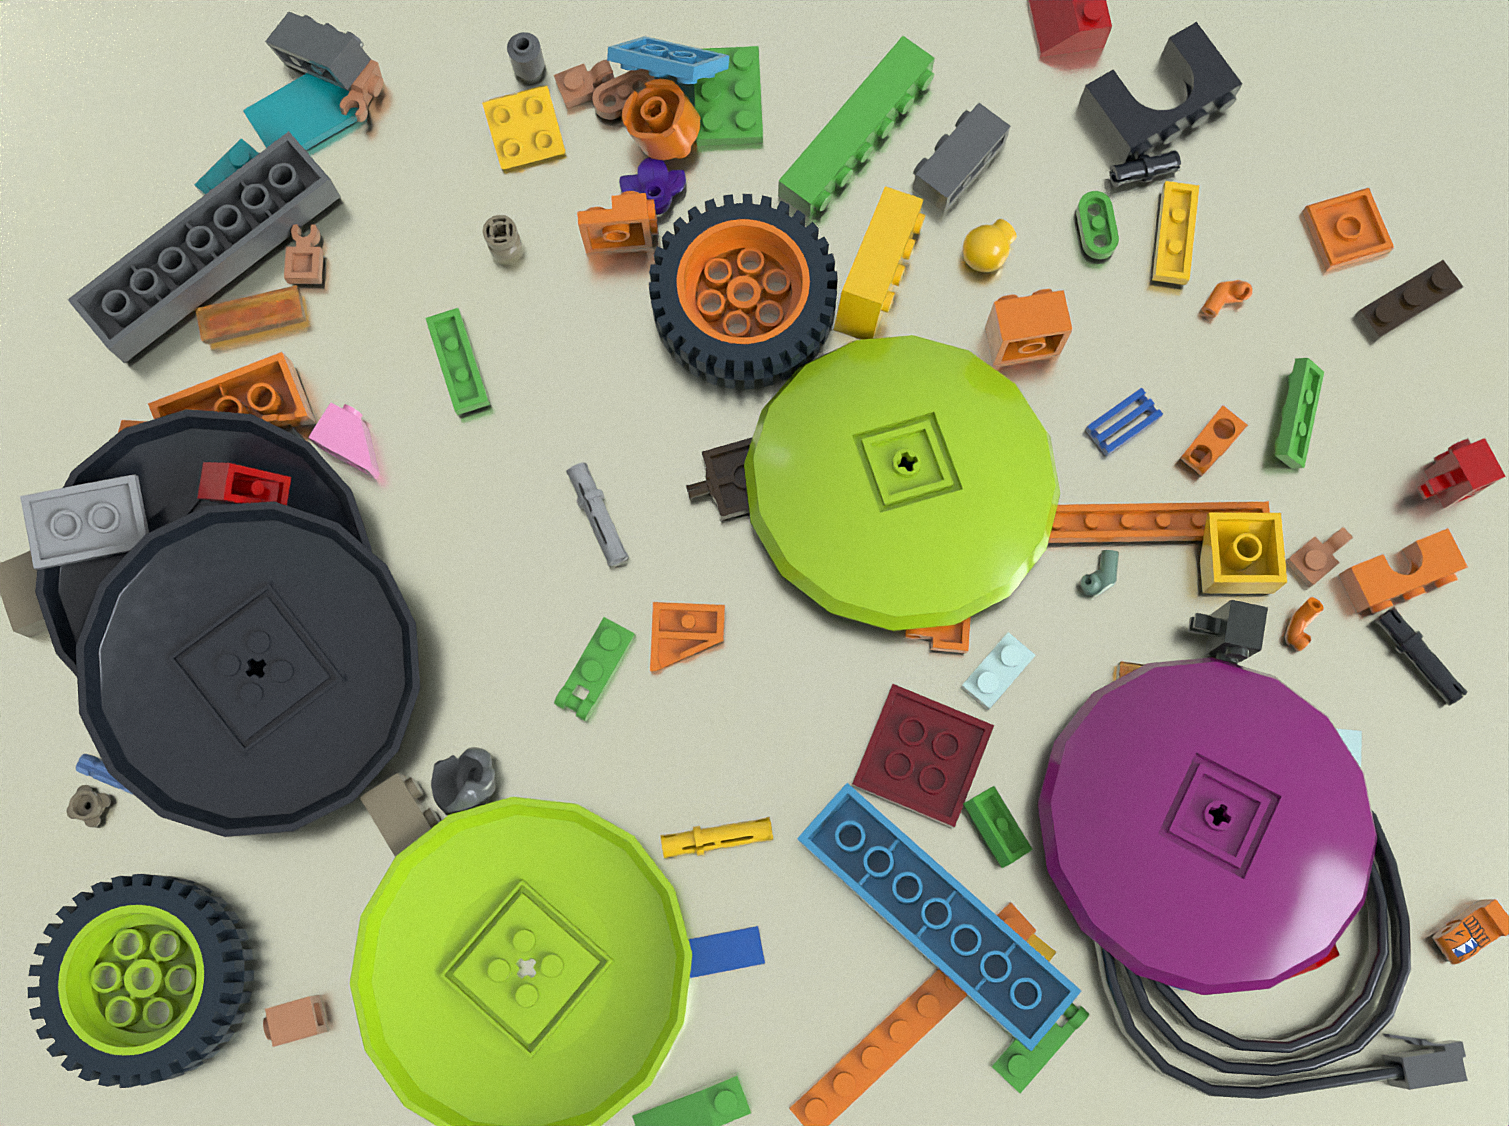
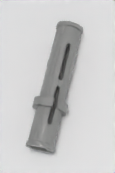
M582 462L566 470V473L578 496L576 502L579 508L584 509L594 535L606 558L607 565L614 566L629 558V555L624 549L615 525L602 500L604 498L603 491L597 489L587 463Z

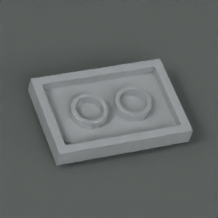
M136 475L20 496L33 567L37 570L128 553L145 534L149 533L139 479Z

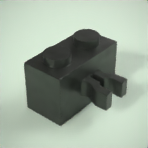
M1230 600L1214 611L1211 616L1196 613L1195 617H1190L1188 632L1208 635L1205 655L1214 656L1216 659L1238 665V662H1242L1262 650L1268 607Z

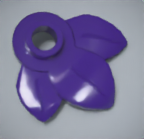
M648 157L641 161L637 174L621 176L619 185L622 193L626 191L646 193L647 199H654L656 215H660L669 209L672 197L684 189L686 176L684 170L668 172L663 160H655Z

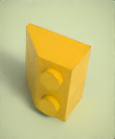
M1281 513L1207 514L1200 556L1203 594H1274L1287 583Z

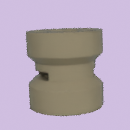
M496 215L485 222L482 232L490 253L499 260H508L515 257L521 250L522 242L514 221L506 215Z

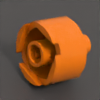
M654 79L645 83L646 88L639 93L634 91L628 97L623 107L622 120L628 133L642 151L652 159L669 160L686 157L698 136L700 115L675 82L668 79Z

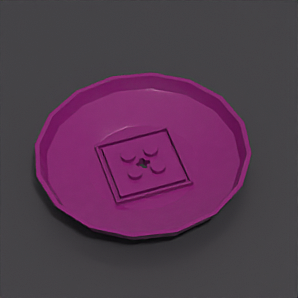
M1208 657L1147 663L1098 689L1090 695L1054 741L1038 801L1047 871L1081 931L1136 975L1199 995L1263 990L1276 986L1325 958L1365 903L1377 843V834L1365 774L1330 718L1271 674ZM1221 807L1224 809L1222 815L1227 818V823L1221 822L1216 826L1212 823L1214 817L1209 814V810L1214 811Z

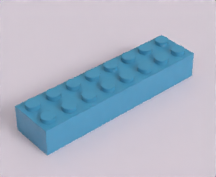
M848 783L841 788L797 838L808 851L1027 1050H1033L1082 992Z

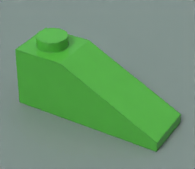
M736 1072L632 1115L635 1126H722L751 1114L752 1107L739 1072Z

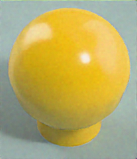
M998 219L992 225H980L972 229L966 235L962 246L963 257L966 263L978 272L987 273L999 269L1009 256L1010 244L1016 240L1017 235L1014 228L1007 221Z

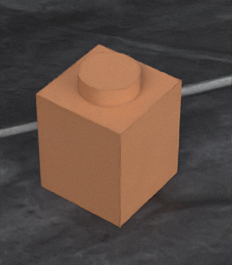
M320 995L308 996L265 1009L266 1017L263 1019V1029L266 1038L271 1040L272 1047L328 1032Z

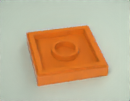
M1369 188L1307 205L1302 210L1326 271L1390 253L1394 249Z

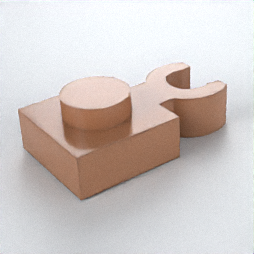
M294 224L291 229V235L296 242V247H286L284 279L288 284H322L324 252L321 247H314L320 241V231L315 224H311L310 234L306 237H301L302 230L298 224Z

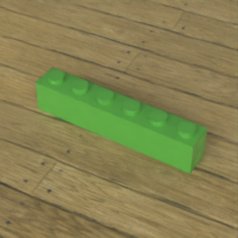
M902 36L779 179L778 196L801 211L808 218H811L817 210L823 211L832 198L831 193L838 185L843 187L848 182L853 173L852 168L857 162L863 163L869 157L873 150L874 142L879 137L883 139L887 136L894 125L893 120L899 113L905 114L914 101L913 96L919 89L924 91L930 85L935 75L932 72L935 58L905 36Z

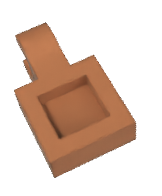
M370 60L351 85L352 89L340 103L341 112L345 116L349 109L353 107L359 108L355 115L360 123L367 118L368 110L366 106H368L373 96L379 95L383 87L384 81L378 62Z
M607 60L596 63L590 71H587L583 63L554 75L567 109L592 100L593 92L599 85L615 78L611 65Z
M1344 527L1336 531L1323 543L1314 536L1285 562L1310 588L1340 563L1333 554L1349 542L1353 536Z

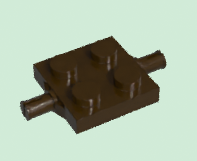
M753 437L702 451V458L706 468V480L686 485L689 499L710 493V496L717 504L721 520L749 513L744 463Z

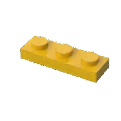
M1165 181L1162 187L1152 277L1154 281L1187 285L1190 280L1199 185Z

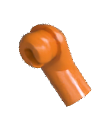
M1241 280L1220 282L1215 286L1201 310L1205 315L1215 318L1224 304L1239 303L1249 299L1253 291L1250 283Z
M1314 597L1308 598L1292 615L1285 634V640L1288 646L1291 644L1297 651H1302L1311 642V636L1303 630L1324 609L1318 599Z

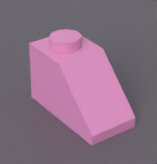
M330 403L308 438L319 449L366 475L377 479L380 472L369 428L361 420L363 415L347 404L340 408Z

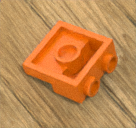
M626 191L620 195L611 196L612 209L591 207L586 211L577 212L578 226L586 253L653 247L652 235H658L654 199H647L646 193Z

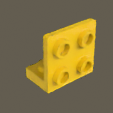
M547 85L482 102L502 169L565 153V147Z

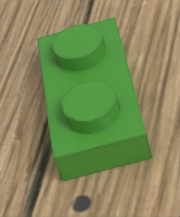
M995 786L963 803L1002 869L1033 850Z

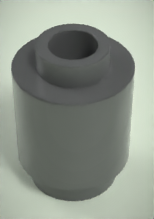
M528 32L517 33L510 38L507 44V52L515 74L525 80L537 78L545 66L538 38Z

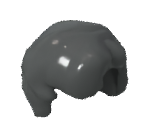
M471 747L466 749L459 758L451 755L447 759L434 763L431 779L432 794L435 803L445 815L448 816L485 805L489 802L490 797L495 792V770L492 769L490 753L483 748Z

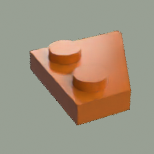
M653 602L650 671H658L724 641L725 605Z

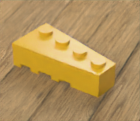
M885 186L843 286L833 330L861 340L874 339L883 313L889 312L895 295L894 292H891L893 286H899L905 270V266L902 265L903 259L909 260L916 242V240L911 239L913 233L919 235L926 217L925 214L920 213L924 199Z

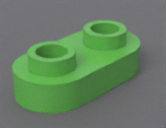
M1100 191L1087 192L1081 197L1076 208L1082 246L1090 257L1105 259L1113 254L1119 242L1113 205L1105 193ZM1094 209L1098 212V215L1093 216L1089 214L1088 210ZM1100 240L1104 243V246L1098 247L1094 244V241Z

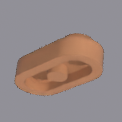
M640 68V70H630L599 85L594 90L592 96L596 113L604 119H615L622 116L623 107L628 97L635 89L639 87L646 88L645 83L654 80V76H650L648 70ZM607 102H615L614 106H605Z

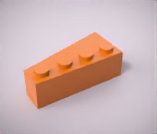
M283 352L148 403L154 419L190 409L252 414L281 429L287 428L289 424L293 427L317 424L294 365Z

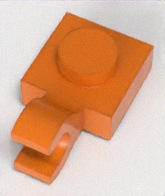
M971 617L956 625L907 629L905 638L931 639L930 650L967 653L969 649Z

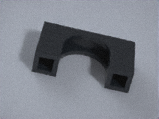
M1197 22L1170 36L1161 54L1184 87L1186 100L1181 105L1168 110H1156L1142 105L1132 96L1114 69L1085 85L1079 102L1122 163H1126L1133 158L1138 160L1141 155H1148L1157 144L1172 142L1181 134L1183 129L1189 126L1195 128L1207 120L1209 114L1216 110L1223 112L1236 102V95L1243 83Z

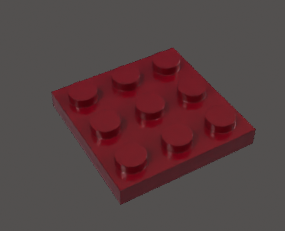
M892 684L851 786L955 828L964 805L963 803H965L995 725Z

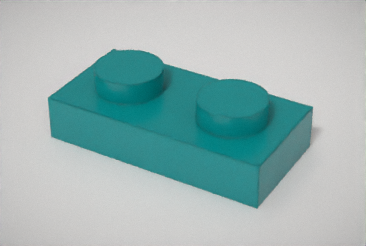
M241 138L194 184L195 187L203 195L207 194L257 156L259 152Z

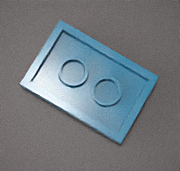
M643 36L609 46L607 61L620 63V68L625 70H640L641 68L649 70L648 74L650 76L667 77L670 75L677 77L679 83L695 84L700 78H713L715 73L727 70L729 55Z

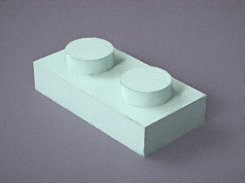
M1007 632L963 683L961 688L985 709L989 710L1036 655Z

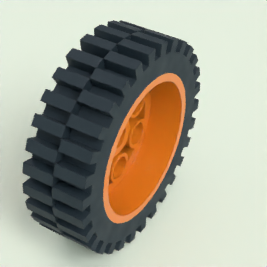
M733 194L724 195L723 206L717 207L714 198L705 201L706 212L702 214L694 206L688 210V223L679 217L673 223L675 235L666 231L662 236L663 248L656 247L654 252L655 264L650 265L649 271L651 280L649 282V294L654 321L660 338L663 337L664 346L669 353L674 351L676 362L682 367L688 363L690 373L699 378L703 371L706 373L708 383L716 385L719 377L724 378L725 388L735 389L736 380H744L745 389H754L755 379H762L763 386L767 387L773 385V376L779 374L782 381L790 378L793 366L798 369L806 364L807 356L814 359L819 353L820 343L825 344L829 335V327L832 328L836 308L838 276L837 271H835V259L833 253L828 254L829 243L825 236L818 239L819 228L813 222L805 227V214L797 210L792 217L789 216V204L780 201L777 209L772 208V197L763 195L760 205L753 204L752 194H743V203L734 204ZM747 262H755L759 265L753 270L743 267ZM715 272H723L727 275L722 280H714L710 277ZM777 282L784 285V288L780 291H773L768 286ZM740 293H748L752 296L750 300L744 302L737 300L735 297ZM708 303H716L720 306L714 312H708L703 309ZM765 314H773L778 319L773 323H766L761 320V317ZM734 324H741L746 328L741 333H732L728 330Z

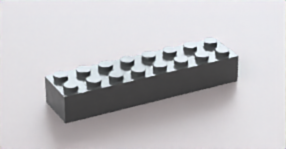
M288 131L67 300L107 349L123 363H126L291 235V229L294 224H298L301 228L341 196L328 175Z

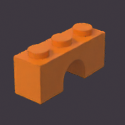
M1449 528L1417 540L1402 549L1409 563L1407 575L1395 572L1389 566L1384 554L1354 565L1340 573V579L1357 613L1370 608L1372 614L1394 606L1391 601L1394 598L1403 596L1404 600L1408 601L1426 593L1424 586L1435 583L1436 587L1440 588L1457 581L1456 573L1466 569L1468 566Z

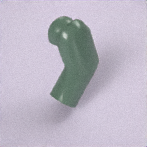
M1101 551L1100 569L1089 575L1085 574L1081 578L1080 585L1084 593L1090 596H1097L1116 584L1119 561L1118 551Z

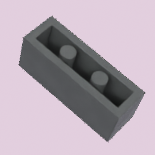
M288 12L265 41L284 64L346 90L349 89L371 60L362 48L364 46L363 42L355 34L349 31L345 34L329 23L322 25L308 15L302 17L292 12Z
M978 103L971 112L965 110L955 124L956 129L950 136L944 134L934 148L935 153L929 159L924 157L913 171L915 175L913 190L943 213L1007 141L1011 126L981 103Z

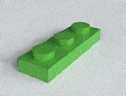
M459 308L425 318L456 414L460 415L490 405Z
M1295 358L1293 371L1289 375L1288 380L1289 390L1286 404L1282 408L1281 428L1279 436L1275 441V456L1292 469L1305 468L1324 377V371L1309 358Z

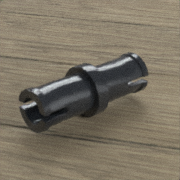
M1176 150L1151 157L1147 154L1141 155L1138 160L1111 165L1109 168L1111 170L1109 172L1110 180L1114 187L1138 180L1149 182L1155 176L1180 171L1181 158Z

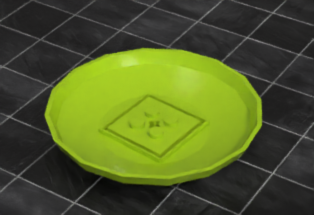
M915 335L851 341L800 366L761 410L744 463L750 521L780 574L828 612L891 631L956 625L1009 597L1047 550L1061 494L1051 437L1019 387L969 350ZM902 457H906L908 462H915L911 471L907 472L905 467H898Z
M509 797L448 815L394 858L360 916L349 984L364 1051L403 1106L436 1126H602L651 1086L685 1022L693 954L675 888L635 836L578 804ZM531 958L534 959L536 962L533 966V969L536 971L535 976L526 975L522 978L519 975L522 968L518 963L521 959L524 961H529Z

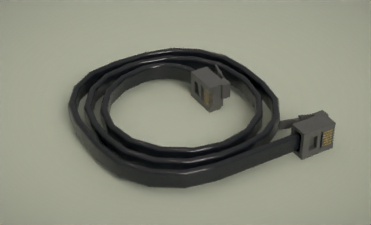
M1219 807L1214 811L1209 810V814L1221 810L1223 808ZM1373 810L1372 814L1377 834L1374 858L1377 862L1379 873L1373 861L1366 893L1369 953L1354 993L1322 1025L1283 1040L1239 1038L1198 1018L1169 985L1148 979V982L1153 991L1185 1026L1234 1050L1292 1053L1337 1036L1372 1000L1389 955V914L1392 968L1376 1010L1345 1042L1306 1057L1269 1063L1224 1061L1183 1041L1150 1004L1140 976L1133 973L1117 960L1135 1009L1171 1049L1221 1073L1280 1076L1313 1071L1360 1053L1394 1018L1412 971L1410 918L1397 861L1379 819ZM1095 942L1102 984L1121 1033L1157 1072L1203 1095L1265 1099L1388 1080L1389 1085L1392 1087L1408 1090L1468 1081L1463 1058L1466 1057L1463 1041L1446 1040L1431 1043L1421 1038L1383 1034L1384 1037L1403 1039L1408 1044L1430 1045L1433 1047L1384 1054V1066L1252 1086L1208 1083L1169 1064L1135 1027L1118 983L1114 957Z

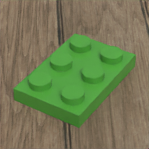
M759 46L703 48L704 50L729 55V66L727 70L715 73V77L700 78L694 84L695 109L701 118L700 130L696 138L697 146L763 143Z

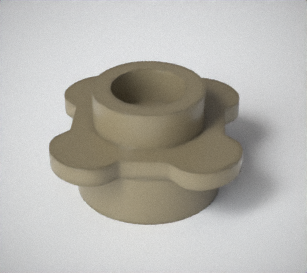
M81 785L69 801V806L66 810L67 816L71 819L83 820L87 827H96L101 822L100 816L104 808L108 807L111 803L110 796L106 793L99 794L94 792L89 785ZM90 802L91 808L86 809V804Z

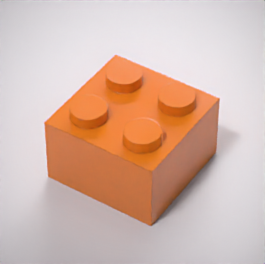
M1042 289L1034 292L1031 296L1018 298L1017 295L1012 294L994 301L985 325L993 365L1061 354L1073 330L1064 290L1053 292L1052 289Z

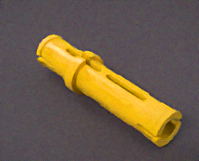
M770 817L702 829L700 826H694L693 830L660 835L664 859L691 853H697V856L705 855L704 851L773 840Z

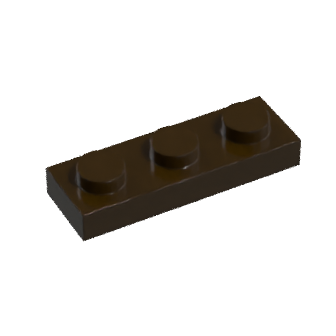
M1441 260L1363 307L1355 316L1374 342L1456 294L1464 286L1446 262Z

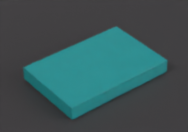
M306 73L245 108L243 112L266 148L289 131L305 150H308L356 122L355 114L359 108L353 107L349 109L346 116L343 115L340 103L349 94V91Z

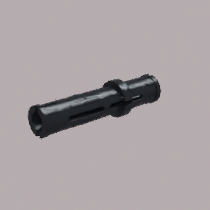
M1395 607L1390 608L1375 620L1395 642L1396 650L1399 653L1403 652L1412 661L1448 706L1456 703L1467 694L1468 691L1454 678L1446 666L1422 640L1423 635L1420 631H1414Z

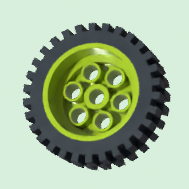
M150 874L111 878L112 882H99L92 885L93 892H80L72 898L77 906H63L56 913L63 922L49 923L45 928L43 934L51 937L52 940L50 943H37L33 954L43 956V963L30 965L28 975L40 976L39 986L27 987L28 998L39 997L40 1006L29 1009L32 1020H45L46 1025L37 1029L36 1033L40 1040L54 1038L55 1042L46 1050L52 1057L66 1055L67 1057L61 1063V1066L67 1071L82 1069L78 1076L85 1081L99 1079L98 1085L106 1087L119 1085V1088L144 1086L184 1075V1072L195 1070L204 1064L202 1062L203 1059L212 1058L221 1050L217 1046L219 1043L228 1042L235 1032L229 1029L232 1024L241 1023L245 1012L238 1010L239 1004L248 1003L252 993L251 991L243 990L244 982L254 981V970L245 971L244 961L253 960L252 949H242L240 943L249 938L245 929H235L234 924L240 921L235 912L224 911L223 908L228 903L223 898L210 896L212 890L205 886L194 885L195 882L188 879ZM135 934L139 940V947L132 954L128 948V942ZM170 936H173L176 940V949L172 955H169L165 950V942ZM111 967L117 974L113 986H110L106 981V974ZM148 968L154 974L153 984L149 988L143 982L144 972ZM185 969L190 972L192 977L191 984L187 989H184L180 984V975ZM125 1001L130 1004L132 1009L131 1016L127 1021L121 1015V1007ZM163 1002L169 1008V1016L165 1022L161 1021L158 1017V1008Z

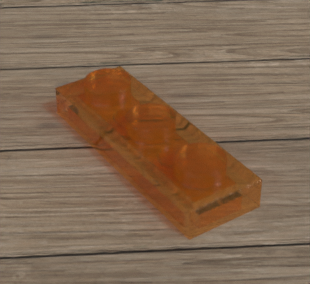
M297 285L196 308L200 337L205 345L306 322L301 291Z

